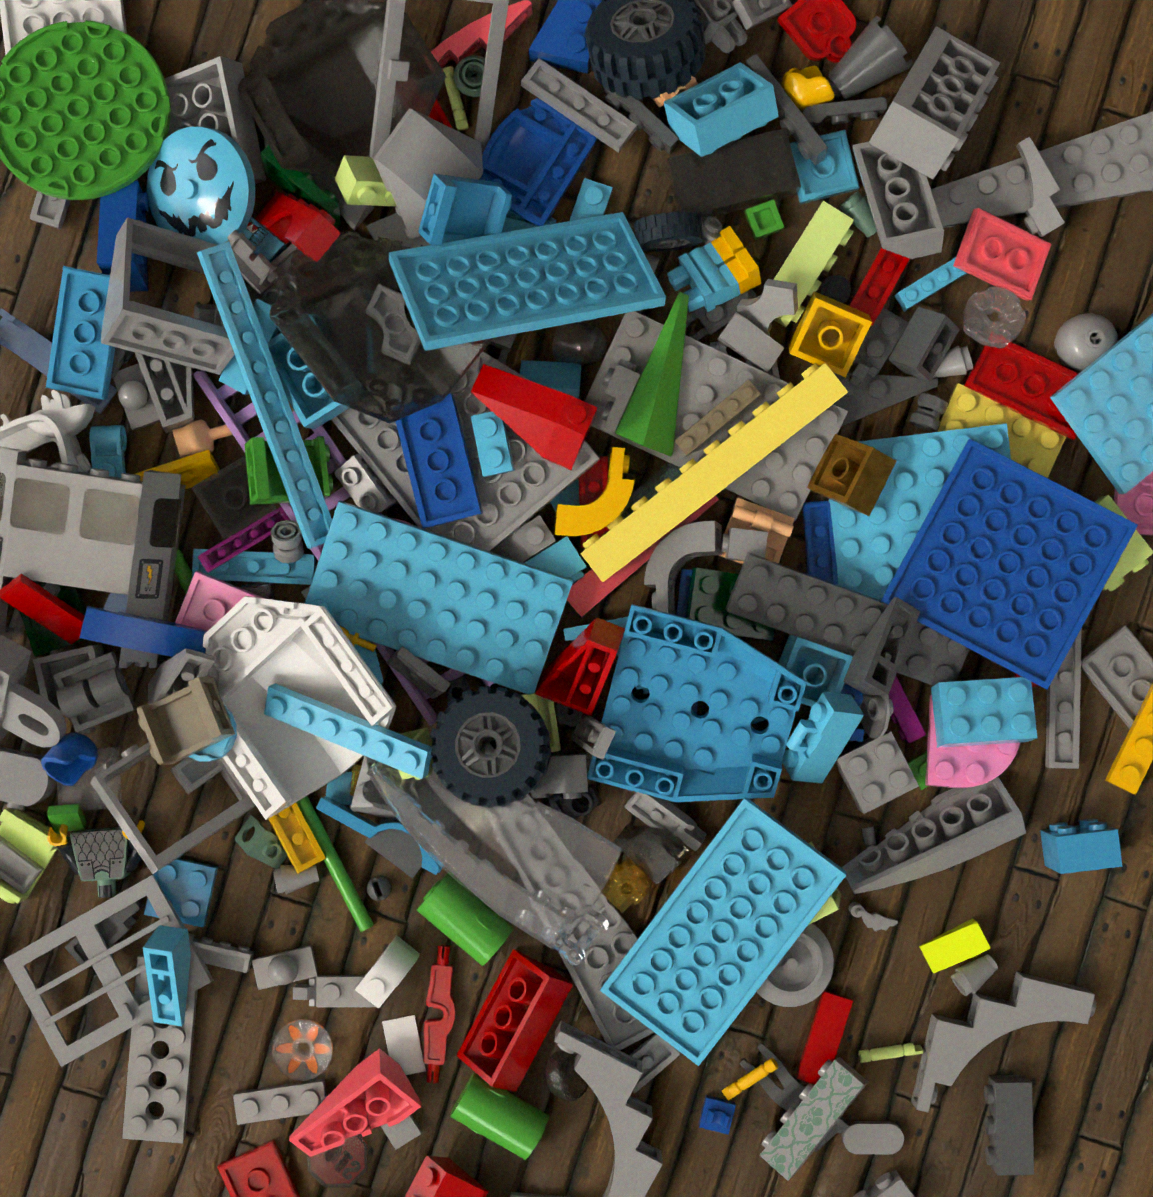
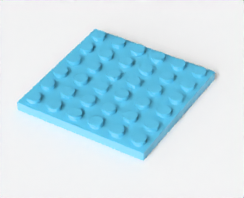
M1007 423L858 441L896 460V463L870 516L829 499L838 585L881 600L968 439L970 438L1011 459Z

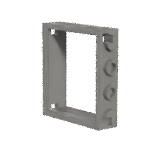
M148 742L140 748L135 744L121 753L122 759L112 764L111 761H107L94 771L96 775L91 780V785L152 874H155L256 806L223 757L216 760L218 765L222 762L225 765V768L220 773L239 801L157 856L107 784L112 779L151 756L149 751L150 743Z

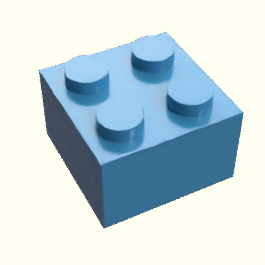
M1098 819L1080 820V825L1068 826L1066 822L1049 824V829L1040 830L1044 865L1060 874L1123 867L1118 829L1107 826V822H1098Z

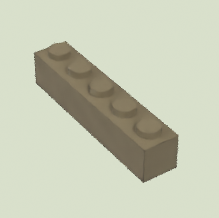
M748 379L675 440L676 444L687 456L761 395V393Z

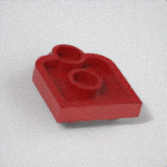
M798 0L777 19V22L802 53L812 61H821L826 58L832 63H838L851 47L852 41L849 37L856 29L855 16L842 0Z

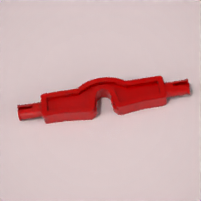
M443 944L438 945L437 963H433L431 967L426 1005L442 1010L444 1016L438 1019H426L424 1022L423 1062L428 1064L426 1082L431 1083L433 1077V1084L439 1083L440 1065H444L446 1060L447 1037L456 1019V1004L451 995L453 965L449 964L451 946L445 945L444 948Z

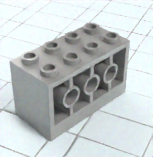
M936 26L869 143L927 177L934 179L940 169L943 171L947 170L955 156L951 151H959L968 136L966 132L970 131L978 117L976 113L980 112L989 97L984 92L989 94L999 78L994 73L1000 62Z

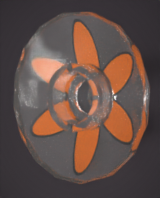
M303 1019L289 1022L281 1028L273 1041L272 1055L278 1069L293 1080L303 1081L316 1078L324 1072L332 1059L333 1052L330 1035L323 1026L312 1020ZM307 1043L309 1051L302 1052L299 1049V1044Z

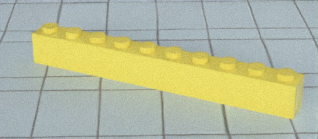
M814 363L801 374L804 380L796 386L792 382L787 384L776 393L779 399L772 405H769L767 401L752 412L755 416L754 419L746 425L741 420L727 431L731 435L723 443H720L718 439L703 450L706 454L705 457L698 462L692 458L679 468L682 475L674 481L668 477L655 487V490L658 492L649 500L643 496L631 506L634 512L625 519L620 514L613 522L607 525L610 531L601 538L596 533L582 545L585 550L580 554L600 580L604 582L846 395L848 391L829 366L824 363L819 367Z

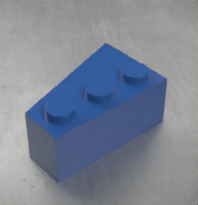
M138 180L115 193L100 197L97 264L103 274L110 275L116 235L126 218L147 223L145 211L149 209L148 195L142 191ZM132 253L130 292L148 291L147 257Z

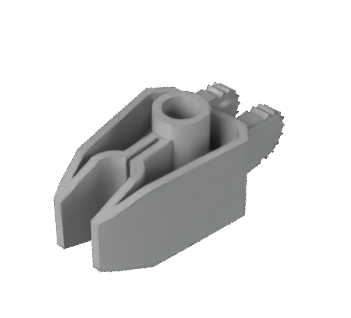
M694 0L701 11L705 44L712 41L720 48V51L729 53L733 51L736 45L741 46L747 42V32H745V29H742V26L735 19L738 14L732 5V0Z

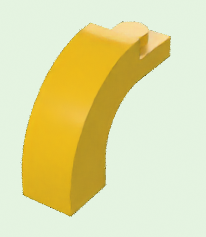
M611 447L608 482L600 497L589 504L581 506L557 504L555 535L581 536L591 534L606 527L620 515L630 499L634 480L622 479V474L628 473L630 455H624L625 448Z

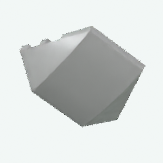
M410 108L373 158L387 191L391 192L397 205L395 207L397 215L402 217L407 228L404 231L411 240L421 236L418 230L434 173L477 180L483 175L481 142Z

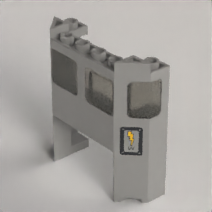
M0 446V589L11 582V577L16 578L23 574L32 581L128 595L126 613L168 621L186 485L180 484L181 475L149 470L144 472L143 481H140V475L121 473V478L109 476L108 470L90 468V473L78 471V466L59 463V467L55 468L47 466V461L32 458L26 460V450ZM0 598V634L12 640L14 628L6 627L8 603ZM121 647L119 668H127L134 662L135 666L147 667L149 662V668H157L162 664L163 655Z

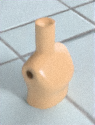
M197 420L184 427L172 430L181 458L208 449L212 453L214 450V440L232 435L226 424L210 429L204 420Z

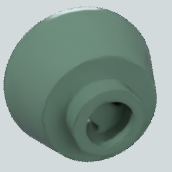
M477 55L468 56L457 64L454 71V81L459 91L470 97L480 96L485 64L484 57Z

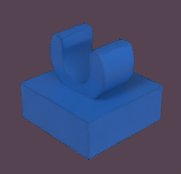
M705 1095L698 1123L699 1127L729 1135L736 1106L735 1102Z

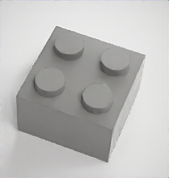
M886 730L882 737L876 739L869 737L863 740V742L843 750L835 762L858 810L864 814L919 787L892 732Z

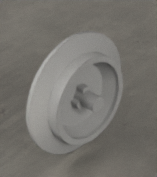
M809 924L756 992L768 1002L783 1007L802 1006L816 999L829 984L834 968L832 948L824 933L814 924Z

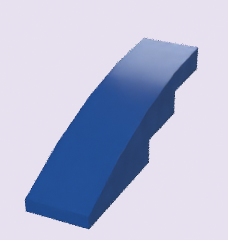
M87 606L79 638L173 657L185 648L205 654L206 648L203 647V637L207 630L153 617L145 618L120 611L116 613Z

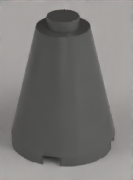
M876 16L869 22L827 76L836 99L842 96L844 100H847L909 69L913 65L912 59L907 62L904 60L903 56L907 54V51L887 25L880 28L877 24L881 20L880 17Z

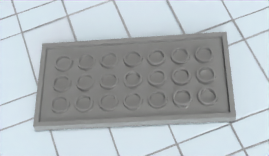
M635 311L625 313L585 399V402L598 407L592 426L680 468L692 458L696 462L700 461L706 456L703 451L706 447L717 439L720 443L727 440L731 436L727 432L741 420L746 425L754 419L755 416L752 412L766 401L769 405H772L779 399L776 393L789 384L685 335L673 454L670 457L637 444L603 427L606 420L601 419L608 401L614 402L616 398L605 393L607 387L602 385L609 368L615 369L620 359L639 366L637 372L642 374L664 325ZM749 379L761 395L686 456L675 440ZM834 404L725 489L763 507L795 518L794 521H796L810 492L807 486L835 434H838L848 411Z

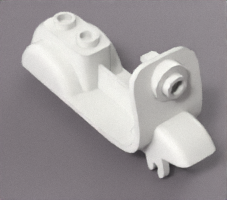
M52 390L51 394L54 399L50 400L47 396H41L42 410L13 421L5 414L0 415L3 420V426L0 427L1 447L29 452L43 444L54 441L58 446L61 458L59 463L77 465L78 471L88 473L91 465L86 456L81 452L75 435L87 427L93 417L95 406L90 404L72 406L68 396ZM55 463L51 467L58 468L59 463Z

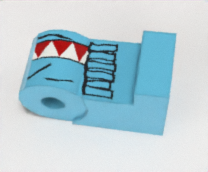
M251 217L243 233L257 248L254 254L257 256L262 253L271 263L287 247Z

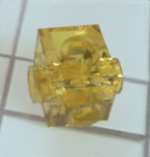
M626 859L620 865L617 862L613 864L604 875L606 879L600 884V892L622 913L632 903L634 905L640 903L648 893L646 891L648 883L645 878L647 873L636 862L631 865Z

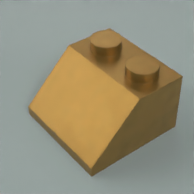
M835 434L820 459L807 488L843 506L870 516L895 466L896 460L873 447Z

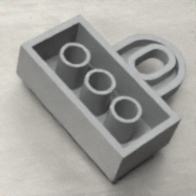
M0 634V741L10 731L36 746L53 747L66 733L65 719L50 701L24 687L31 651Z

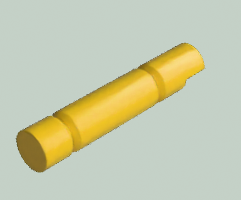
M770 1058L764 1064L759 1065L738 1079L737 1082L735 1081L721 1091L729 1101L740 1094L742 1090H746L769 1075V1073L778 1069L779 1066L774 1058Z

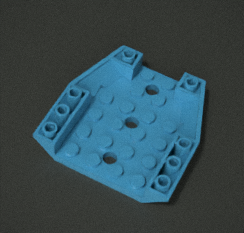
M632 604L602 718V723L616 732L604 759L592 756L587 779L672 802L744 799L745 796L748 799L774 798L782 771V759L795 713L796 711L799 712L807 681L723 627ZM638 685H643L649 690L650 695L646 699L640 700L634 697L632 689ZM696 701H703L709 706V711L704 715H697L692 711L691 706ZM756 717H764L768 720L769 725L765 730L758 731L751 726L752 720Z

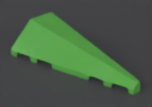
M680 291L615 432L619 436L670 457L674 449L689 296Z

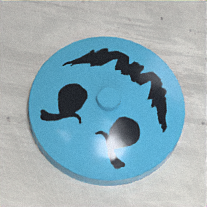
M186 127L180 129L163 141L157 158L149 167L147 176L149 207L158 227L193 238H199L216 245L223 244L228 241L227 237L234 230H237L239 233L245 230L253 213L255 179L250 162L238 143L219 130L208 127Z

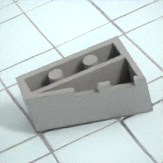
M135 352L165 433L172 432L173 429L184 427L194 422L193 368Z

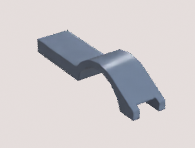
M1 308L0 315L3 317L0 320V344L47 376L52 342ZM110 384L108 399L106 400L71 394L85 404L95 406V411L102 414L118 391L116 387Z

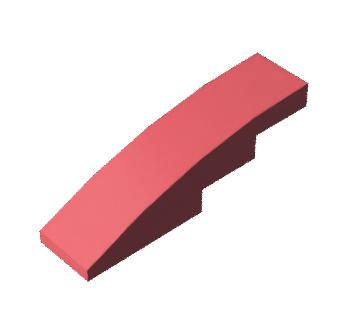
M523 0L508 6L503 42L533 14L532 3L529 0ZM491 13L468 24L444 40L420 60V66L425 75L431 79L451 59L458 64L463 58L472 56L480 47L486 51Z

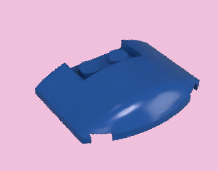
M536 98L531 100V107L521 111L516 109L495 130L483 152V175L479 180L498 182L512 194L510 211L536 226H544L554 214L557 205L578 171L585 164L598 138L544 101Z

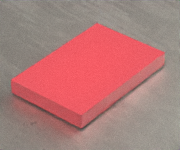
M980 208L973 209L953 266L1025 301H1029L1033 298L1051 243Z

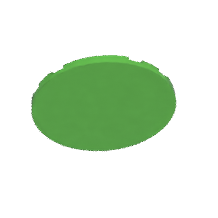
M86 20L85 22L68 23L63 21L40 28L29 34L11 48L2 59V65L0 66V159L27 186L45 195L60 199H95L110 195L127 187L146 172L157 158L169 130L171 119L170 95L163 73L155 59L131 35L100 22Z

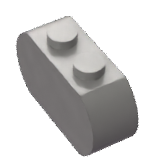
M0 747V801L7 802L6 807L25 810L26 806L40 803L52 794L56 781L43 770L41 764L42 755Z

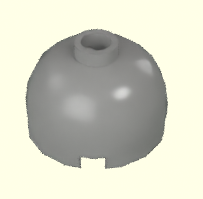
M1094 313L1078 314L1064 322L1057 331L1054 346L1057 349L1058 360L1064 367L1080 373L1118 342V334L1113 324L1104 316Z

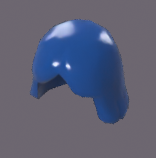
M71 732L65 734L43 756L41 764L47 775L55 781L66 786H74L85 771L94 767L99 754L96 745L89 737L81 733Z

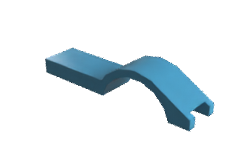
M328 796L321 797L316 806L317 810L368 838H373L381 831L387 829H397L406 832L419 844L422 854L421 867L435 875L441 872L443 868L441 860L426 835L415 825L403 821L386 822L378 825Z

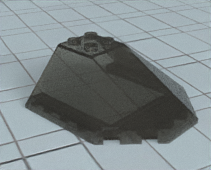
M309 0L269 23L265 31L267 38L263 46L258 45L249 63L251 70L247 78L241 79L238 90L281 168L335 178L344 155L370 157L387 0L384 2H374L372 0ZM405 11L399 60L410 62L407 82L396 81L390 134L409 108L429 117L446 77Z
M347 230L339 235L318 262L304 255L299 249L293 252L290 260L291 265L282 279L278 289V297L275 304H272L269 317L334 402L390 424L443 401L493 338L427 351L424 350L422 343H420L410 365L381 352L384 340L383 331L378 322L366 314V309L378 284L401 293L389 263V252L411 249V247L403 246V241L379 236L377 241L362 238L359 232ZM405 305L406 318L409 324L416 329L407 305Z

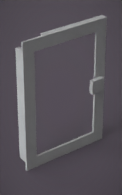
M387 0L369 154L371 158H374L390 136L396 81L407 82L410 62L399 60L406 0ZM467 0L493 3L474 137L475 140L481 142L482 156L490 139L509 0Z

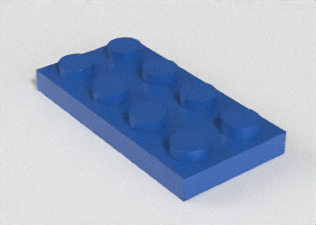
M449 393L392 409L422 529L483 514L454 394Z

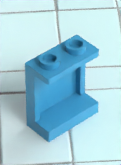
M434 173L418 232L430 245L441 246L443 239L457 241L503 233L505 218L512 205V194L498 182Z

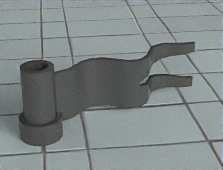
M760 1043L757 1048L767 1060L774 1058L779 1068L775 1070V1073L784 1089L778 1087L768 1076L758 1082L769 1097L780 1107L787 1111L792 1106L796 1110L803 1101L799 1098V1095L806 1087L794 1079L782 1062ZM744 1059L739 1063L748 1072L756 1068V1066ZM843 1116L840 1117L814 1152H817L836 1133L841 1134L849 1127L848 1122Z

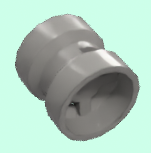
M289 520L276 523L271 529L275 558L282 563H293L300 560L304 554V546L298 523Z

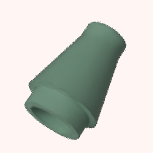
M857 191L839 206L844 214L854 219L852 224L862 231L867 238L877 232L866 195L862 196Z

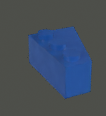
M558 0L529 48V60L536 62L540 58L550 66L588 74L590 57L585 29L592 12L604 0Z

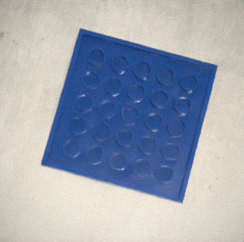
M969 438L880 602L889 605L894 597H898L920 611L917 619L919 623L1048 690L1138 524Z

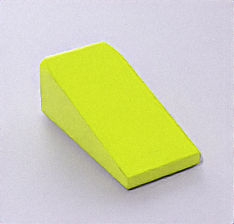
M973 918L919 946L933 974L991 949L979 924Z

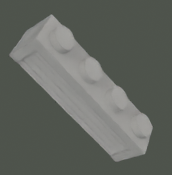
M188 933L205 964L244 973L250 970L254 951H250L249 947L240 945L237 948L225 941H220L219 944L207 937L197 939L194 938L195 935Z

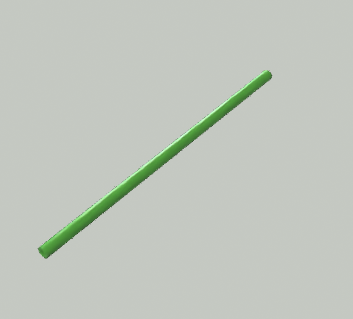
M177 550L174 572L185 593H187L192 581V572L181 550ZM308 796L296 803L326 857L324 862L360 932H363L374 924Z

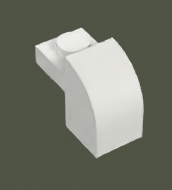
M396 935L355 990L379 1009L415 964L420 953Z

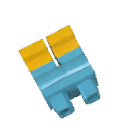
M731 226L721 230L720 237L705 246L693 249L688 255L685 253L679 256L680 265L667 273L669 282L674 290L677 291L688 284L691 286L692 289L684 292V294L689 296V312L703 306L707 312H710L716 308L715 305L723 304L761 284L758 265L747 249L744 248Z

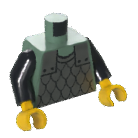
M140 820L137 828L143 835L142 831L145 823ZM61 824L60 834L55 833L52 827L48 831L47 841L58 848L73 872L80 876L81 881H97L99 898L116 896V879L129 876L132 871L136 870L142 859L121 827L85 829L70 833V837L67 836L68 826L66 824Z

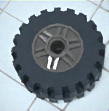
M694 0L602 1L595 11L592 12L585 29L591 67L596 80L610 92L614 93L616 91L617 95L624 98L633 96L634 99H643V97L651 96L653 99L660 97V94L666 92L668 94L675 92L678 86L684 87L688 84L691 76L695 77L706 56L701 11Z
M489 686L479 687L477 691L467 690L462 693L463 696L459 699L453 698L447 703L449 707L444 713L440 711L436 718L438 721L436 728L431 730L432 746L430 747L432 748L431 755L434 763L432 764L434 772L441 779L440 782L443 786L452 792L454 796L474 806L477 805L483 808L506 807L515 801L520 802L527 797L526 795L532 789L535 790L539 786L541 777L546 774L548 769V759L551 758L549 742L551 739L545 722L535 707L516 692L512 693L508 689L501 687L491 689ZM491 741H496V750L491 754H485V746Z

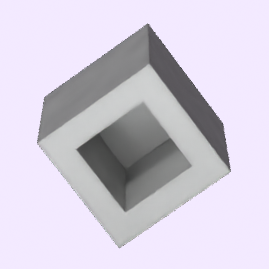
M731 527L728 534H723L721 552H726L725 559L744 561L748 552L765 558L768 532Z

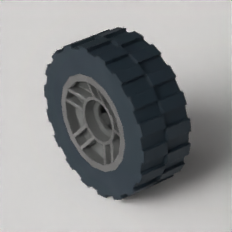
M694 212L654 214L643 217L634 223L635 237L642 250L646 252L680 250L703 242L701 216Z

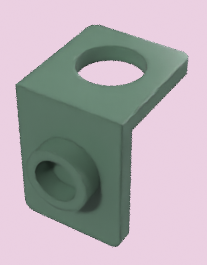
M252 815L235 837V841L247 855L275 869H278L287 857V853L277 835L267 830ZM252 827H254L255 832L253 837L248 842H246L245 838L247 832Z

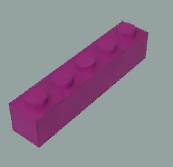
M279 507L198 556V559L207 573L271 536V529L276 523L285 520L290 521L283 508Z
M895 676L888 694L889 699L893 703V714L890 719L893 724L897 723L900 729L897 732L901 740L911 743L926 734Z

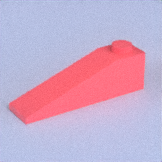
M379 1048L359 1063L289 1136V1141L312 1157L343 1145L345 1139L358 1134L364 1137L372 1134V1129L388 1124L391 1127L399 1124L422 1107L421 1101L401 1066Z

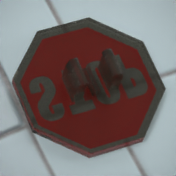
M358 1134L345 1139L344 1144L312 1157L307 1155L308 1172L325 1188L352 1187L368 1170V1143Z

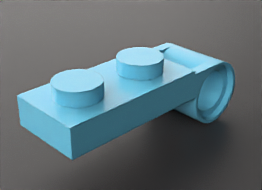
M124 425L92 426L90 429L92 468L108 470L109 476L121 478V473H126L124 452L127 448V436ZM94 489L97 517L126 516L130 514L127 494Z

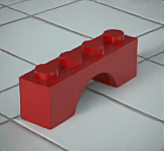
M277 192L255 218L260 225L284 244L290 241L304 255L316 262L320 260L341 234L333 226L336 222L335 219L323 209L319 210L313 204H307L301 198L297 199L291 193L285 196Z

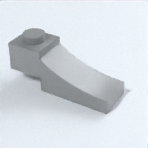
M1029 136L1016 145L1025 164L1030 184V208L1025 211L1028 217L1024 219V222L1032 235L1038 233L1039 237H1042L1065 222L1050 198L1060 188Z

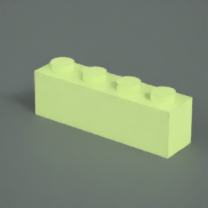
M825 201L821 203L773 279L797 283V312L795 315H783L774 319L784 327H787L790 321L797 323L805 310V307L801 305L807 295L811 297L813 292L817 291L822 283L817 279L822 270L829 272L838 256L833 254L837 246L840 244L844 247L854 232L849 228L854 219Z

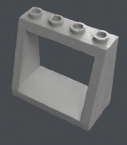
M126 218L116 235L101 332V343L220 375L235 354L217 305L214 324L129 300L132 253L205 274L197 252L217 245L139 220Z

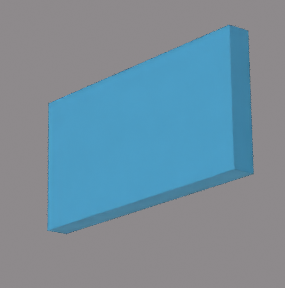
M63 266L46 388L102 400L108 399L116 347L102 344L101 332L110 275Z

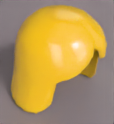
M815 65L802 70L792 68L784 74L781 87L800 111L809 106L812 107L813 105L833 101L835 98L829 81L826 77L822 76L821 71Z

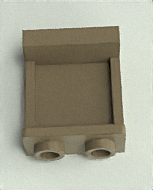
M197 677L188 682L189 686L153 704L141 705L136 708L139 715V725L146 733L150 743V754L157 761L158 765L174 764L235 734L213 677Z

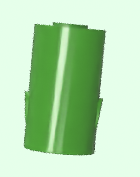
M449 872L433 885L424 896V901L417 908V911L481 966L491 959L514 929L511 924Z
M475 1072L463 1088L450 1114L451 1118L467 1126L475 1133L483 1135L524 1160L530 1156L539 1143L549 1119L548 1114L507 1090L490 1086Z

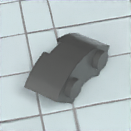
M551 753V758L548 759L546 774L541 777L539 786L535 790L532 789L530 791L532 798L550 797L551 793H563V799L582 798L581 793L588 792L586 754Z

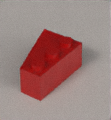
M596 617L543 671L535 695L591 716L618 652L625 628Z

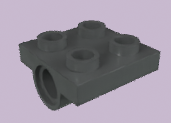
M114 652L107 653L53 675L58 686L56 692L58 703L64 715L71 719L76 733L136 710L135 703Z

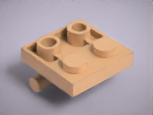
M737 498L724 534H728L731 527L768 532L765 559L779 563L786 541L792 533L794 527L792 525L795 518ZM722 552V555L718 556L725 558L726 552ZM732 560V561L737 562V563H740V564H743V563H744V561Z

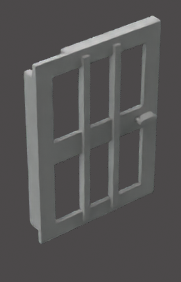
M154 874L3 959L61 1067L152 1016L150 999L139 1005L126 982L145 971V964L123 975L112 954L157 929L159 925L186 929L173 904L165 896ZM147 896L160 920L108 948L96 924ZM76 936L89 960L38 989L25 965ZM190 936L191 959L187 996L214 981ZM92 966L103 987L52 1016L41 994ZM107 992L119 1017L68 1045L56 1021Z

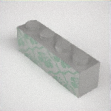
M840 1057L833 1062L830 1059L825 1062L818 1071L821 1078L815 1086L811 1083L806 1086L799 1095V1098L803 1100L796 1110L791 1106L780 1119L784 1124L777 1133L772 1130L761 1144L765 1149L759 1156L787 1181L794 1177L869 1082Z

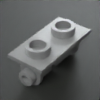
M234 230L227 237L228 241L226 242H230L242 277L259 294L279 280L278 277L280 275L276 272L278 268L273 266L262 253L257 256L254 254L257 248L245 237L243 232L239 233L237 230Z

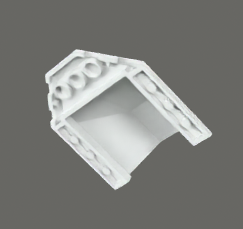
M245 596L204 634L203 647L206 648V654L215 656V662L205 677H213L223 704L232 712L237 724V737L233 748L223 759L265 820L343 775L364 757V755L265 715L264 710L269 686L276 683L367 720L371 726L379 725L389 729L397 706L325 606Z

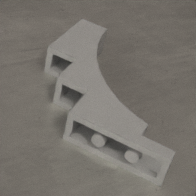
M1016 972L1009 1001L978 993L973 994L967 1022L931 1014L911 1103L916 1110L929 1112L930 1104H934L937 1098L938 1088L935 1086V1083L952 1086L963 1068L979 1051L1008 1032L1042 1022L1065 1021L1088 1024L1089 1018L1094 1015L1096 1010L1095 994L1086 988Z
M560 1021L555 1030L554 1042L558 1043V1047L567 1053H578L575 1057L574 1070L586 1081L597 1096L608 1118L613 1135L615 1156L612 1173L603 1197H645L663 1164L661 1150L641 1141L653 1119L652 1106L630 1096L643 1073L642 1061Z

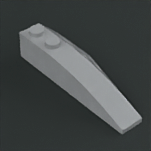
M999 777L971 788H952L931 800L932 804L921 813L916 811L909 817V822L898 830L892 829L885 835V840L877 846L871 845L844 865L842 869L847 872L845 877L854 894L912 881L970 860L1026 834L1022 813Z

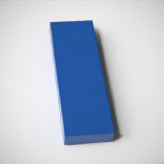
M805 502L802 506L807 574L838 585L830 502Z

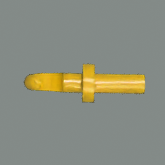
M339 626L353 646L356 644L374 652L377 645L359 638V633L349 634L346 628Z

